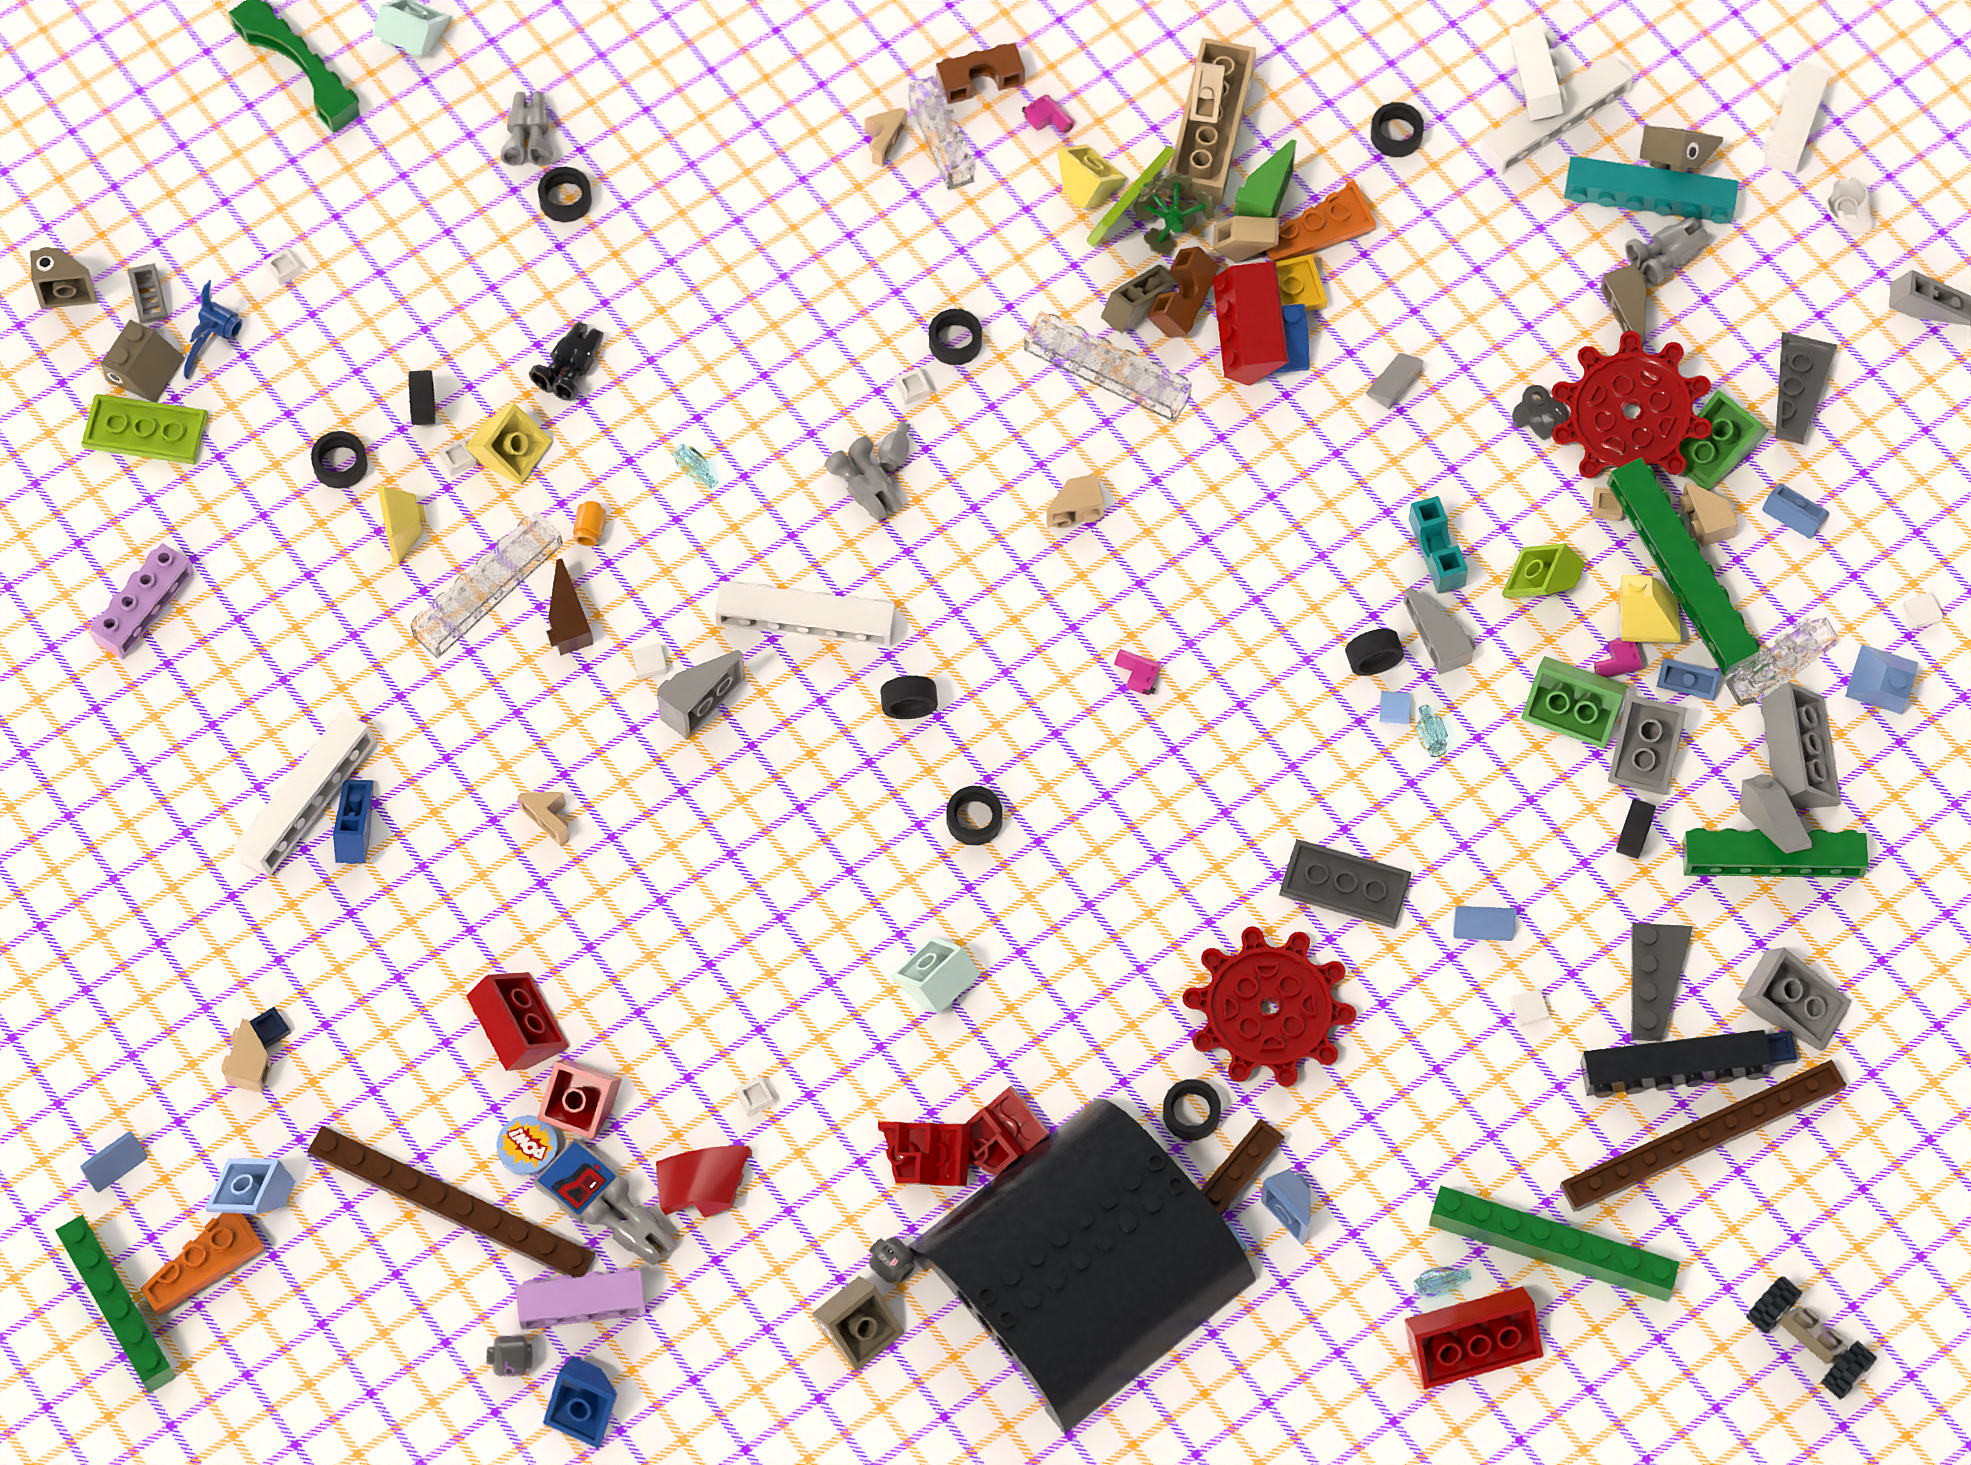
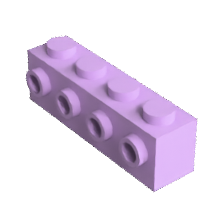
M163 542L157 549H153L147 555L145 563L139 571H135L130 575L124 589L112 597L109 607L104 613L96 616L89 630L94 642L123 660L194 574L190 559Z
M631 1267L620 1268L616 1270V1273L610 1274L592 1271L586 1273L585 1277L572 1278L570 1275H561L555 1277L554 1281L541 1282L539 1279H529L523 1281L522 1285H515L521 1330L646 1315L641 1271L634 1270Z

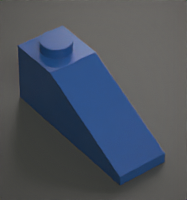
M345 780L343 783L333 831L335 863L356 864L366 862L370 837L374 780Z

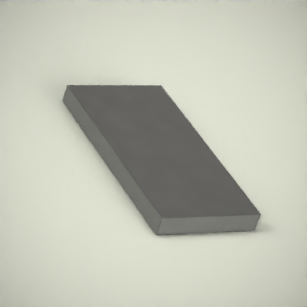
M1296 839L1279 896L1395 929L1412 872Z

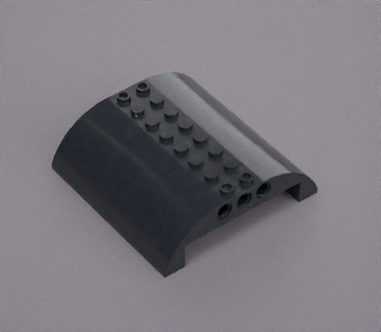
M1096 1098L907 1246L913 1251L914 1260L924 1272L930 1268L934 1270L1045 1399V1412L1065 1435L1256 1282L1254 1271L1242 1247L1204 1194L1135 1119L1114 1103L1102 1098Z

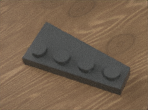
M1782 332L1776 438L1804 445L1837 353V344Z
M1632 923L1631 1040L1662 1042L1693 926Z

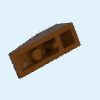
M562 558L556 560L548 616L550 629L546 631L550 646H557L560 656L593 645L591 629Z

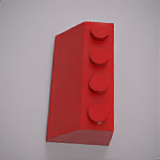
M1276 262L1233 265L1213 277L1224 378L1250 386L1288 363Z
M1523 1286L1404 1319L1409 1348L1424 1390L1544 1357L1535 1304Z

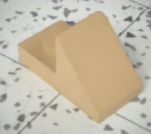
M1197 62L1190 120L1210 123L1218 122L1225 66Z
M897 108L868 116L864 119L865 133L873 136L869 150L872 151L873 164L883 167L907 126V109Z
M525 792L517 796L520 810L558 845L562 846L569 840L567 828L569 825L557 813L566 804L563 792Z

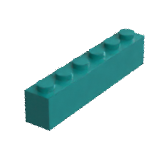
M1570 156L1563 199L1572 200L1576 203L1588 202L1604 207L1615 206L1627 208L1631 211L1642 210L1655 212L1659 215L1683 216L1686 219L1694 217L1695 219L1710 220L1718 224H1731L1736 207L1739 180Z

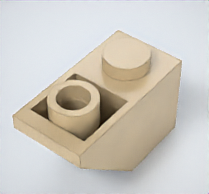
M1234 216L1214 225L1213 250L1238 263L1278 245L1279 220L1268 217Z
M1097 474L1067 480L1046 510L1047 528H1064L1072 523L1082 521L1090 523L1104 517L1105 504Z
M1685 484L1682 496L1679 498L1680 506L1684 513H1688L1691 520L1690 529L1692 535L1695 538L1698 537L1701 546L1734 538L1738 522L1728 499L1695 484Z
M242 1018L240 1027H236L232 1033L231 1045L233 1047L230 1056L226 1055L224 1057L221 1072L224 1074L227 1085L263 1093L272 1064L249 1020Z

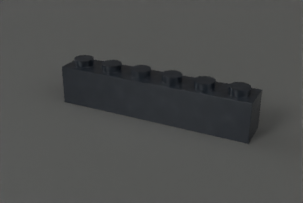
M1765 1030L1583 1051L1580 1061L1586 1096L1595 1095L1597 1098H1606L1618 1092H1626V1094L1630 1095L1638 1094L1644 1089L1651 1088L1665 1091L1672 1089L1676 1085L1685 1084L1687 1087H1697L1704 1084V1082L1710 1081L1724 1084L1733 1081L1735 1078L1746 1077L1747 1080H1757L1768 1074L1772 1064Z

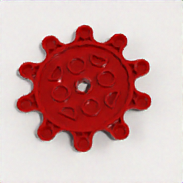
M1626 331L1621 335L1619 350L1613 356H1603L1593 346L1582 347L1577 354V359L1584 369L1582 379L1575 383L1560 381L1552 387L1551 393L1553 398L1558 402L1568 405L1571 410L1569 419L1553 429L1552 438L1554 442L1559 445L1576 442L1584 447L1585 455L1579 464V472L1587 479L1596 477L1604 467L1614 466L1619 468L1642 457L1646 465L1658 464L1664 467L1671 475L1681 474L1686 468V461L1679 451L1681 442L1687 438L1705 439L1712 432L1711 423L1707 419L1695 415L1692 410L1694 401L1710 392L1711 382L1709 378L1703 375L1686 378L1679 373L1678 364L1684 356V349L1681 344L1670 342L1659 353L1654 355L1647 354L1641 347L1640 335L1635 331ZM1629 405H1636L1640 409L1639 414L1634 419L1623 414L1624 409Z
M1250 926L1245 928L1241 934L1243 947L1237 955L1227 956L1216 948H1207L1201 954V962L1210 971L1212 980L1208 986L1188 988L1182 995V1002L1187 1008L1201 1011L1207 1017V1025L1194 1034L1192 1044L1197 1051L1203 1053L1216 1048L1227 1050L1231 1055L1228 1076L1234 1082L1246 1081L1254 1068L1263 1066L1273 1071L1275 1080L1280 1086L1291 1087L1298 1079L1296 1065L1299 1060L1312 1058L1322 1065L1329 1066L1338 1059V1050L1329 1042L1327 1032L1333 1026L1352 1024L1357 1016L1356 1010L1352 1005L1337 1002L1331 995L1332 987L1344 979L1346 969L1339 961H1330L1324 965L1311 963L1307 957L1310 938L1304 932H1294L1283 946L1272 947L1266 943L1263 932L1259 928ZM1264 1002H1272L1278 1009L1276 1013L1263 1014L1260 1006Z

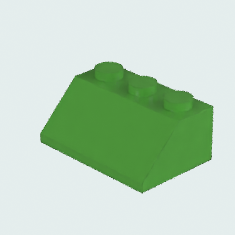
M1544 656L1535 675L1521 719L1605 749L1628 685Z

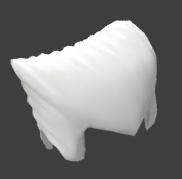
M1850 177L1849 180H1836L1833 183V193L1825 204L1830 216L1847 232L1867 233L1872 230L1874 224L1871 216L1870 193L1864 182L1856 177Z

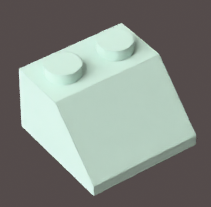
M390 0L380 4L372 35L380 38V41L385 45H397L405 48L407 54L421 56L434 49L450 23L452 16L415 0Z
M931 936L890 977L923 1008L939 1014L952 1005L953 1000L962 991L969 989L981 972L963 947Z

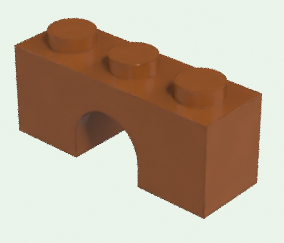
M1015 42L999 44L994 48L983 51H972L967 55L956 58H945L941 62L935 63L936 81L945 105L971 99V81L979 76H986L994 80L998 91L1025 84V67Z
M1199 246L1180 249L1169 270V273L1178 282L1179 293L1175 291L1158 294L1147 318L1168 338L1187 335L1193 328V322L1204 305V299L1213 285V277L1216 276L1220 266Z

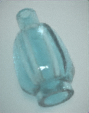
M682 443L672 452L671 455L675 458L676 467L690 480L703 482L709 489H712L718 483V480L711 474L709 462L695 447L686 446Z
M1422 705L1418 708L1421 719L1416 726L1420 745L1425 751L1429 752L1430 757H1440L1447 752L1448 734L1441 718L1432 715L1429 705Z
M1449 1266L1428 1269L1421 1272L1418 1278H1414V1290L1417 1296H1425L1429 1299L1446 1296L1455 1292L1460 1283L1471 1281V1274L1469 1269L1456 1271Z

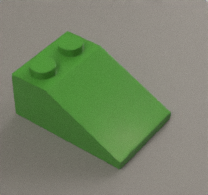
M1291 139L1247 177L1244 187L1239 186L1235 197V203L1237 204L1233 217H1277L1294 171L1297 140Z
M1719 389L1697 415L1711 423L1712 432L1710 436L1705 439L1687 438L1679 446L1680 454L1686 461V468L1682 473L1698 486L1708 491L1715 487L1746 458L1769 431L1762 423Z

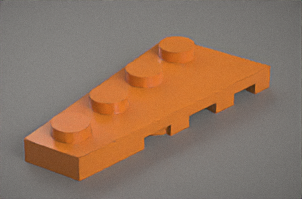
M1353 179L1346 183V187L1337 193L1334 191L1326 196L1323 202L1315 207L1310 206L1304 210L1301 216L1294 220L1290 219L1279 226L1278 245L1265 250L1269 260L1273 262L1300 257L1376 230L1377 223Z
M222 1213L216 1219L213 1217L204 1226L205 1230L194 1241L189 1240L182 1247L183 1251L173 1261L169 1260L140 1288L157 1316H160L265 1250L263 1243L242 1213Z

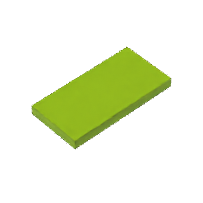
M1170 145L1160 152L1086 238V242L1093 248L1141 194L1140 189L1144 183L1154 180L1176 153Z
M95 394L81 445L84 449L195 465L208 412L204 409Z

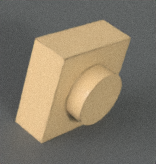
M1594 487L1592 518L1621 521L1622 508L1610 488Z

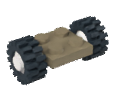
M1781 1276L1762 1294L1760 1299L1750 1309L1746 1318L1764 1334L1769 1333L1779 1323L1823 1363L1827 1365L1832 1362L1833 1366L1821 1380V1384L1841 1400L1869 1371L1877 1360V1356L1859 1341H1856L1849 1348L1843 1343L1845 1340L1843 1336L1835 1329H1827L1819 1322V1315L1809 1307L1803 1308L1799 1306L1790 1311L1803 1292L1785 1276Z

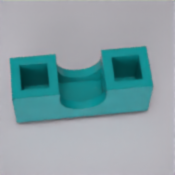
M1439 495L1411 503L1408 520L1437 593L1465 586L1468 568L1459 545L1452 546L1448 534V518Z

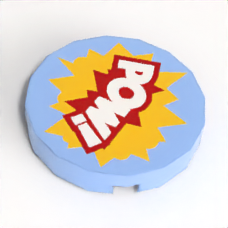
M532 1115L519 1116L507 1122L499 1132L496 1142L498 1157L503 1166L513 1174L522 1176L521 1174L530 1176L540 1174L557 1156L558 1140L556 1132L551 1124L537 1120V1117Z

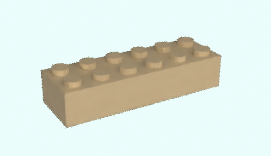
M1202 37L1175 145L1176 153L1173 155L1168 174L1169 176L1171 173L1179 172L1192 178V188L1185 189V191L1179 193V198L1198 201L1196 192L1204 190L1207 195L1210 194L1213 197L1216 205L1222 206L1254 72L1257 47ZM1197 62L1225 66L1223 94L1217 123L1189 119ZM1167 190V195L1173 196V191Z

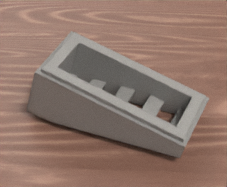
M152 263L127 269L140 324L168 318L156 264ZM153 278L151 282L136 284L137 280ZM155 287L156 290L143 294L138 292V290ZM153 297L158 298V301L141 304V300ZM160 306V312L144 315L143 310Z

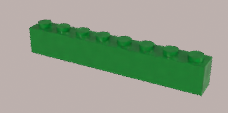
M1642 457L1611 471L1607 485L1724 677L1755 662L1760 652L1756 637L1753 634H1749L1744 626L1745 622L1739 610H1735L1729 601L1728 591L1723 585H1719L1714 577L1715 572L1712 565L1701 556L1698 542L1687 533L1682 516L1678 512L1675 513L1670 505L1668 493L1665 489H1660L1652 467L1646 465Z
M1442 1185L1439 1187L1428 1224L1441 1230L1668 1302L1680 1265L1678 1261Z

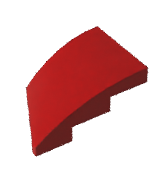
M1013 1086L1006 1088L992 1102L980 1109L964 1123L970 1125L968 1163L979 1166L982 1170L997 1176L1050 1134V1131Z
M878 1122V1129L884 1133L888 1146L885 1151L888 1160L892 1164L895 1183L967 1187L970 1125Z
M718 1146L688 1151L656 1161L661 1211L667 1216L694 1205L702 1216L707 1218L732 1208L737 1197V1189L742 1184L744 1178L742 1170L747 1158L752 1157L753 1150L750 1146Z

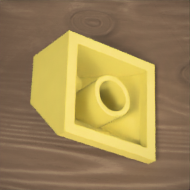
M1088 144L1060 147L1057 152L1063 191L1071 197V202L1079 208L1097 207L1128 178Z
M511 403L483 423L465 448L483 466L517 484H522L553 440L516 403Z
M380 486L377 488L393 564H399L423 533L421 522L427 521L424 505L417 504L414 493Z
M1622 575L1618 597L1621 641L1681 643L1678 600L1676 596L1650 575Z

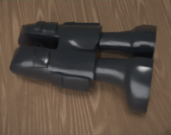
M578 321L566 336L557 342V345L551 351L552 363L548 367L538 364L532 366L528 373L530 379L547 393H550L553 389L554 394L559 399L573 400L578 394L579 389L576 380L578 376L586 375L594 362L595 354L600 348L604 333L596 328H592L586 336L588 325ZM569 367L564 376L558 377L564 368Z

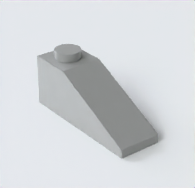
M1910 270L1891 282L1890 308L1914 318L1971 326L1970 295L1914 270Z
M1412 587L1406 588L1403 603L1438 674L1441 675L1471 664L1473 653L1476 650L1471 635H1466L1459 623Z
M1760 774L1754 778L1742 780L1739 811L1784 853L1812 848V842L1784 788L1769 774Z

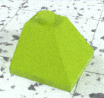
M1566 543L1522 547L1502 592V596L1504 598L1548 595L1575 588L1586 563Z

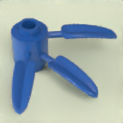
M210 279L201 291L202 307L198 313L199 324L193 330L189 341L191 343L195 342L184 366L183 374L185 379H188L193 362L211 333L224 339H234L242 327L243 321L236 312L211 301Z

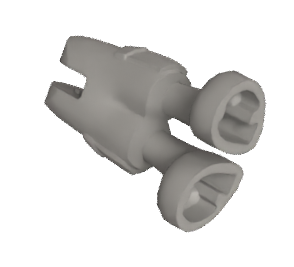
M517 91L513 97L512 109L509 112L507 130L511 134V138L501 148V160L510 166H517L523 163L525 157L524 137L526 134H530L527 148L528 158L534 165L546 166L552 162L553 151L543 139V136L549 130L545 95L543 92H533L531 108H526L525 91Z
M1691 217L1674 226H1667L1652 236L1653 243L1644 245L1638 239L1629 240L1625 244V251L1630 263L1635 264L1637 269L1641 268L1647 283L1655 285L1664 279V271L1669 266L1677 268L1685 263L1711 237L1705 229L1696 231L1699 223L1694 217ZM1657 254H1663V255H1664V256H1662V257L1659 258V259H1654V258H1653V257H1655Z
M863 436L850 445L848 456L843 450L836 451L826 459L824 466L829 473L845 479L849 483L846 489L854 500L863 506L870 516L880 521L887 514L877 497L882 499L891 512L900 509L902 503L892 487V481L881 466L872 465L870 454L873 450V442L868 436ZM850 460L854 465H856L861 470V472L864 474L863 476L857 475V473L851 466Z
M620 1176L607 1188L604 1200L610 1206L620 1211L628 1220L621 1221L600 1198L592 1202L586 1209L583 1219L591 1225L601 1224L614 1231L612 1238L624 1249L634 1252L647 1263L655 1265L661 1259V1255L645 1238L649 1237L666 1252L674 1246L675 1241L659 1224L656 1215L646 1206L635 1207L628 1197L629 1183Z

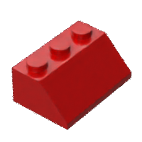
M529 972L486 975L466 995L473 1012L477 1016L487 1038L499 1057L500 1063L506 1071L529 1069L569 1048L564 1035Z

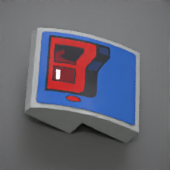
M574 1138L532 1182L539 1191L555 1201L562 1211L581 1224L584 1221L583 1214L596 1199L604 1200L607 1188L620 1175L592 1150Z

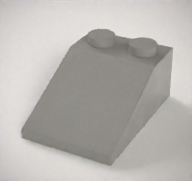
M735 650L676 673L670 681L668 679L665 680L657 690L660 720L687 740L745 679L743 653Z
M1628 695L1607 782L1666 795L1687 708Z
M1785 947L1770 949L1764 952L1737 998L1738 1001L1760 1018L1783 1031H1791L1792 1036L1819 1051L1824 1049L1851 1002L1850 999Z

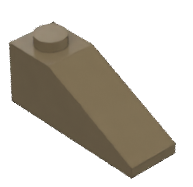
M1158 264L1113 290L1100 318L1107 322L1111 328L1122 334L1136 326L1148 315L1158 294L1171 292L1178 285V282L1166 268Z
M1631 264L1603 274L1600 290L1622 332H1637L1640 335L1641 347L1643 349L1645 343L1647 280L1642 272L1639 273L1635 264Z

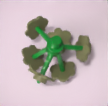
M1174 172L1169 176H1163L1160 181L1154 182L1151 180L1148 183H1144L1140 189L1141 196L1133 204V211L1136 212L1135 218L1137 220L1149 222L1155 214L1165 221L1166 226L1164 229L1158 231L1156 228H1151L1143 237L1153 252L1169 255L1171 248L1175 245L1174 241L1170 239L1169 231L1172 229L1174 233L1187 232L1191 225L1197 223L1196 212L1202 210L1207 220L1215 218L1214 210H1216V203L1210 194L1207 195L1206 191L1198 190L1196 192L1199 201L1197 206L1193 203L1186 204L1184 200H1179V193L1185 191V189L1192 188V178L1188 175ZM1162 185L1165 190L1173 191V205L1169 207L1156 193Z

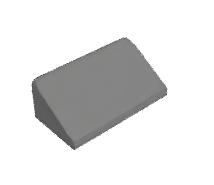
M1399 352L1367 390L1366 395L1390 409L1422 371L1424 360Z

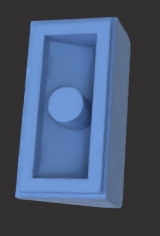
M1779 483L1769 494L1762 507L1764 513L1808 539H1811L1816 534L1830 513L1782 483Z
M1663 657L1656 687L1714 701L1721 671Z
M1457 906L1453 917V937L1456 939L1512 941L1515 932L1516 909Z
M128 1131L81 1164L80 1168L84 1177L98 1193L145 1161L147 1155L133 1132Z

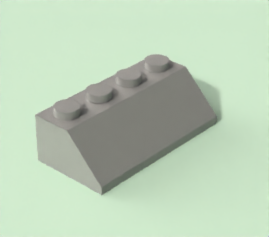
M1786 682L1761 693V714L1764 718L1765 740L1769 749V766L1773 779L1784 788L1794 809L1841 805L1824 697L1791 682Z

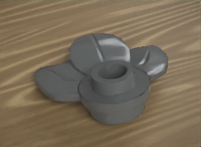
M1531 385L1523 392L1522 401L1514 407L1512 419L1516 428L1529 424L1538 437L1546 440L1552 433L1555 423L1561 424L1569 419V414L1565 405L1550 397L1546 388L1540 385ZM1533 394L1540 396L1541 402H1536L1533 399Z

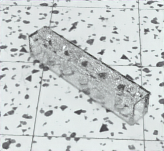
M1040 310L1024 336V351L1174 423L1191 398L1192 382L1185 376L1173 374L1163 369L1156 362H1148L1138 357L1131 350H1123L1113 345L1106 338H1098L1091 335L1080 326L1070 325L1062 321L1055 314H1047Z
M535 511L531 516L524 517L510 535L503 536L489 554L482 555L468 573L461 574L447 592L440 593L426 611L419 612L413 618L410 624L413 638L435 658H440L563 546L561 531L538 511Z

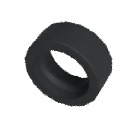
M1391 102L1382 105L1375 111L1371 121L1370 139L1380 153L1389 157L1402 158L1414 153L1423 140L1424 120L1420 112L1412 105L1404 102ZM1391 119H1400L1413 127V135L1405 140H1393L1387 138L1381 132V125Z
M568 166L556 167L546 172L540 179L537 188L540 208L553 221L562 223L573 222L582 218L589 211L592 203L590 181L580 170ZM568 183L581 189V197L570 205L554 204L548 197L551 189L559 184Z
M947 309L932 319L929 325V348L933 356L940 362L948 365H963L971 362L979 354L982 347V326L978 318L971 312L963 309ZM951 325H959L967 328L972 333V340L967 346L962 348H949L940 343V331Z
M409 371L408 385L412 425L435 424V396L432 371Z
M329 432L316 441L311 451L314 474L321 483L328 487L336 489L351 487L358 483L366 473L368 463L364 445L357 436L350 432ZM343 447L354 451L356 462L351 468L341 472L328 471L324 468L322 459L332 449Z
M1387 628L1365 632L1352 639L1345 648L1351 670L1359 676H1370L1387 671L1402 661L1405 655L1397 632Z
M918 675L901 676L891 679L881 686L882 711L886 716L901 720L916 719L927 716L937 709L936 684L928 677Z
M967 786L959 789L951 796L947 804L946 824L950 834L957 841L966 845L979 846L990 842L998 835L1002 827V805L999 797L990 789L982 786ZM981 802L990 808L992 820L984 828L978 830L967 829L959 824L957 811L965 803Z
M1635 798L1632 800L1617 844V853L1639 859L1652 823L1656 805Z
M1185 1079L1175 1083L1167 1091L1163 1100V1120L1167 1129L1174 1136L1185 1141H1198L1208 1137L1219 1123L1221 1101L1217 1091L1208 1083L1199 1079ZM1187 1094L1203 1097L1210 1107V1114L1207 1120L1196 1126L1179 1122L1174 1114L1176 1100Z

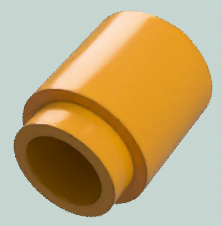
M586 501L577 507L573 534L575 542L580 545L595 546L602 537L606 510L598 502Z

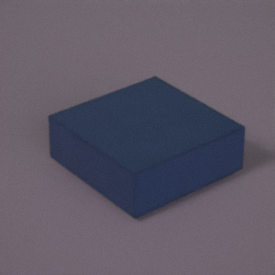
M274 1006L249 1021L265 1049L291 1034L289 1027Z
M1791 1031L1766 1034L1771 1066L1797 1062V1054Z

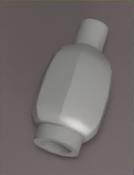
M899 422L896 431L888 433L881 442L878 450L879 466L885 471H895L906 460L910 445L909 439L906 436L909 425L905 422Z

